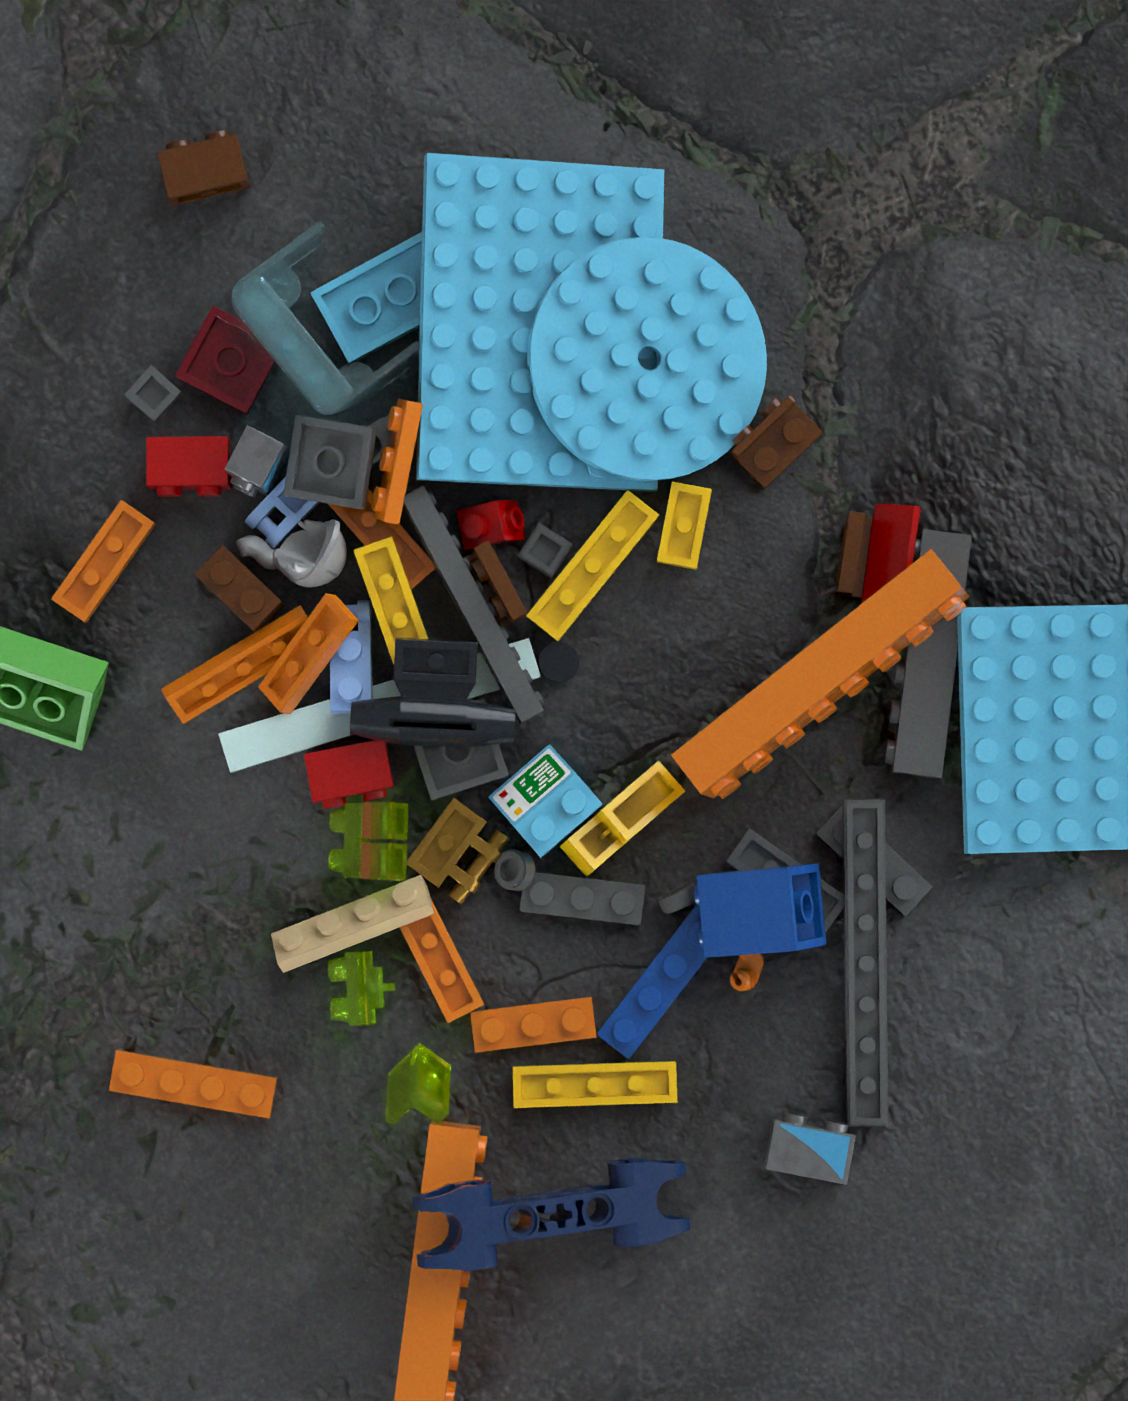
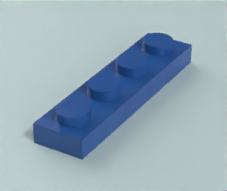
M695 905L597 1032L600 1038L627 1059L632 1056L707 959V957L704 958V949L700 946L698 939L701 917L700 908Z

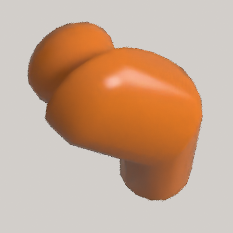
M761 954L739 955L738 962L730 976V984L735 990L740 992L748 991L757 984L764 966V959Z

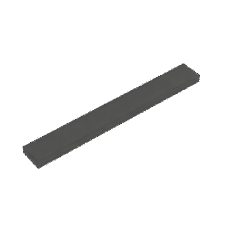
M842 799L846 1125L848 1127L889 1126L885 799Z

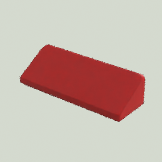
M875 505L861 604L913 563L920 516L919 506Z

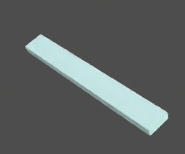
M529 638L509 644L510 648L515 647L521 658L518 661L521 669H526L532 680L541 678ZM481 653L477 654L476 684L467 699H473L500 690ZM394 680L373 686V699L401 696ZM330 699L293 710L291 714H280L219 733L230 773L353 736L350 734V714L332 715Z

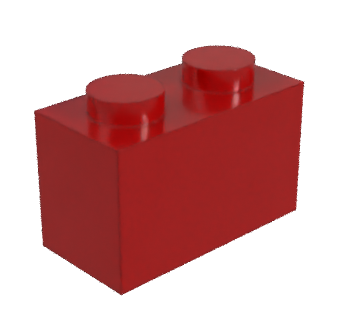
M228 436L146 437V486L150 490H157V496L180 497L181 490H197V496L201 497L222 496V490H232V483H230L232 478L225 470L232 455L231 440Z
M374 740L304 754L312 802L315 804L322 802L323 809L347 805V797L362 795L364 802L387 798L386 790L395 788L387 744L384 741Z

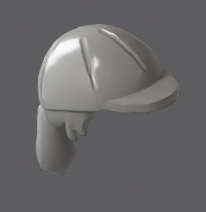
M334 519L325 522L312 520L302 522L299 520V526L304 529L292 533L283 542L281 547L277 549L271 548L262 538L255 535H248L236 541L241 557L250 556L265 569H278L290 581L303 587H318L331 582L342 572L347 560L346 542L340 531V522Z

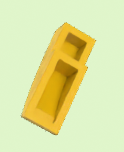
M657 761L568 838L560 848L580 871L588 877L682 795L685 790L661 762Z

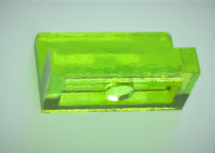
M419 1043L388 1074L385 1121L394 1125L414 1107L439 1124L449 1115L451 1064Z

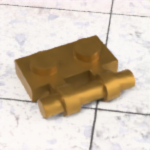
M453 798L405 864L438 888L448 875L451 876L458 883L449 893V896L462 905L470 892L475 894L481 886V883L478 881L492 862L497 863L502 854L501 850L509 841V838L496 830L488 842L484 841L478 834L487 822ZM471 845L480 853L465 872L456 864Z

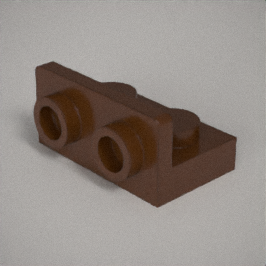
M791 395L784 401L779 397L775 398L761 412L765 419L755 429L747 425L732 440L736 447L732 450L731 456L764 490L823 433L795 404L796 400Z
M487 541L475 547L472 553L467 556L473 569L470 573L474 581L478 579L483 586L485 593L482 596L486 603L491 602L497 614L494 618L498 626L502 624L504 628H507L522 620L527 611L490 542Z

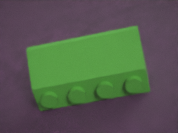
M0 626V724L82 751L103 693L109 662Z

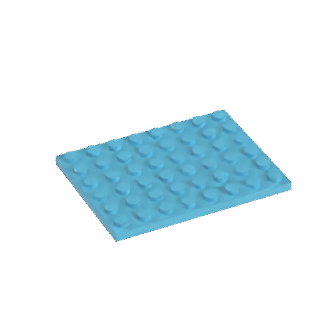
M427 153L424 156L418 403H422L423 407L417 432L416 480L648 492L658 490V480L635 481L622 479L621 476L593 468L571 453L556 438L543 419L533 397L532 390L534 389L530 368L527 366V346L529 332L532 330L534 318L538 310L537 307L542 297L556 277L570 264L591 250L613 241L636 237L663 239L664 169ZM647 348L641 349L638 354L640 366L646 370H654L657 365V353Z

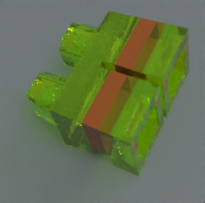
M345 803V808L330 812L331 831L344 833V849H331L329 853L328 868L330 870L343 873V877L406 881L407 844L371 843V839L407 840L408 803Z

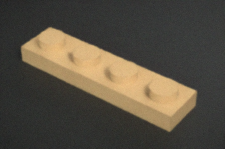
M416 876L272 933L271 937L277 964L282 972L295 969L435 914L423 876Z

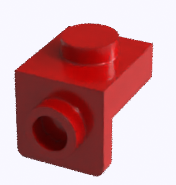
M496 500L456 511L464 551L473 550L487 541L491 545L525 539L523 529L525 524L524 515L516 500Z

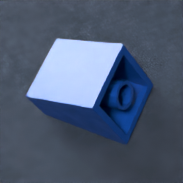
M819 863L697 875L694 898L697 906L700 907L701 925L698 929V939L700 946L704 949V958L790 952L827 945Z

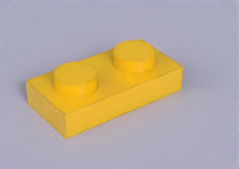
M672 481L657 557L658 563L697 569L712 489Z

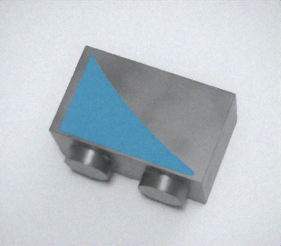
M247 425L225 470L232 478L230 483L237 490L253 498L257 496L258 492L268 496L290 453L283 443Z
M783 1113L782 1120L773 1118L764 1162L765 1169L847 1185L856 1138L854 1134L846 1133L848 1125L823 1121L822 1128L806 1125L807 1117Z

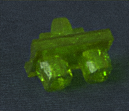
M372 951L345 952V957L328 961L330 981H346L347 997L332 998L331 1019L349 1022V1026L376 1024L375 1008L385 1007L384 991H395V982L383 983L382 967H373Z

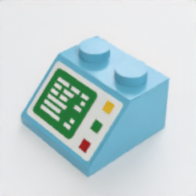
M550 744L488 797L540 858L545 856L603 805Z

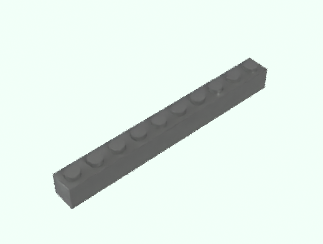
M422 486L405 495L403 508L474 641L478 642V649L509 707L515 709L517 722L521 724L543 712L542 706L545 703L538 691L534 693L530 685L533 681L528 671L521 669L518 663L521 658L514 646L510 648L506 641L509 637L506 629L502 624L498 626L494 618L497 614L491 602L486 603L482 594L485 591L478 579L474 581L470 573L473 569L467 557L462 558L458 549L461 546L454 534L450 536L446 528L449 525L446 517L442 512H437L434 506L437 502L431 490L426 491L425 487Z

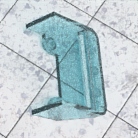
M319 221L241 278L233 288L231 303L235 312L312 408L321 414L332 415L368 400L412 367L419 356L420 344L418 341L414 342L376 372L361 362L348 363L339 370L335 367L289 309L298 301L301 293L300 280L291 267L320 246L325 226Z

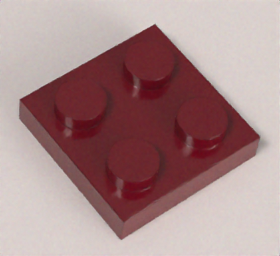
M212 305L175 377L248 416L285 343Z

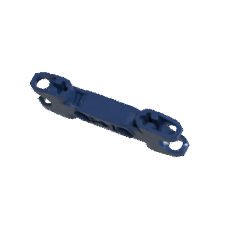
M638 1157L613 1160L607 1163L609 1184L493 1200L492 1184L489 1180L448 1183L435 1190L412 1197L413 1209H419L420 1212H443L449 1223L448 1236L441 1245L417 1254L418 1267L462 1271L488 1269L498 1265L496 1244L608 1227L613 1229V1242L615 1246L633 1247L658 1243L666 1238L690 1230V1218H683L682 1215H662L656 1204L657 1191L662 1184L686 1174L685 1162L680 1160H652ZM592 1199H595L596 1209L588 1217L586 1213L587 1205ZM515 1210H519L520 1220L511 1229L509 1224L510 1216ZM556 1212V1214L550 1215V1220L538 1215V1213L550 1214Z

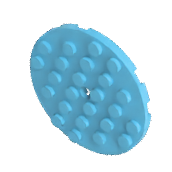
M636 237L613 241L591 250L570 264L556 277L542 297L537 307L538 310L534 318L532 330L529 332L527 346V366L530 368L534 389L532 390L533 397L543 419L556 438L571 453L593 468L621 476L622 479L635 481H656L682 477L706 467L728 452L735 445L732 440L747 425H750L761 402L767 372V353L761 323L753 304L738 281L723 266L703 252L673 240L654 237ZM647 348L657 353V365L654 370H646L640 366L638 354L641 349Z

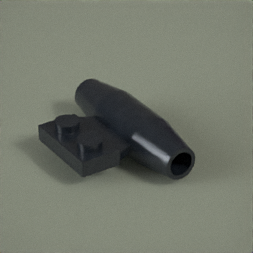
M396 638L393 680L401 696L351 701L350 734L397 745L468 748L514 742L515 709L467 699L476 684L477 641Z

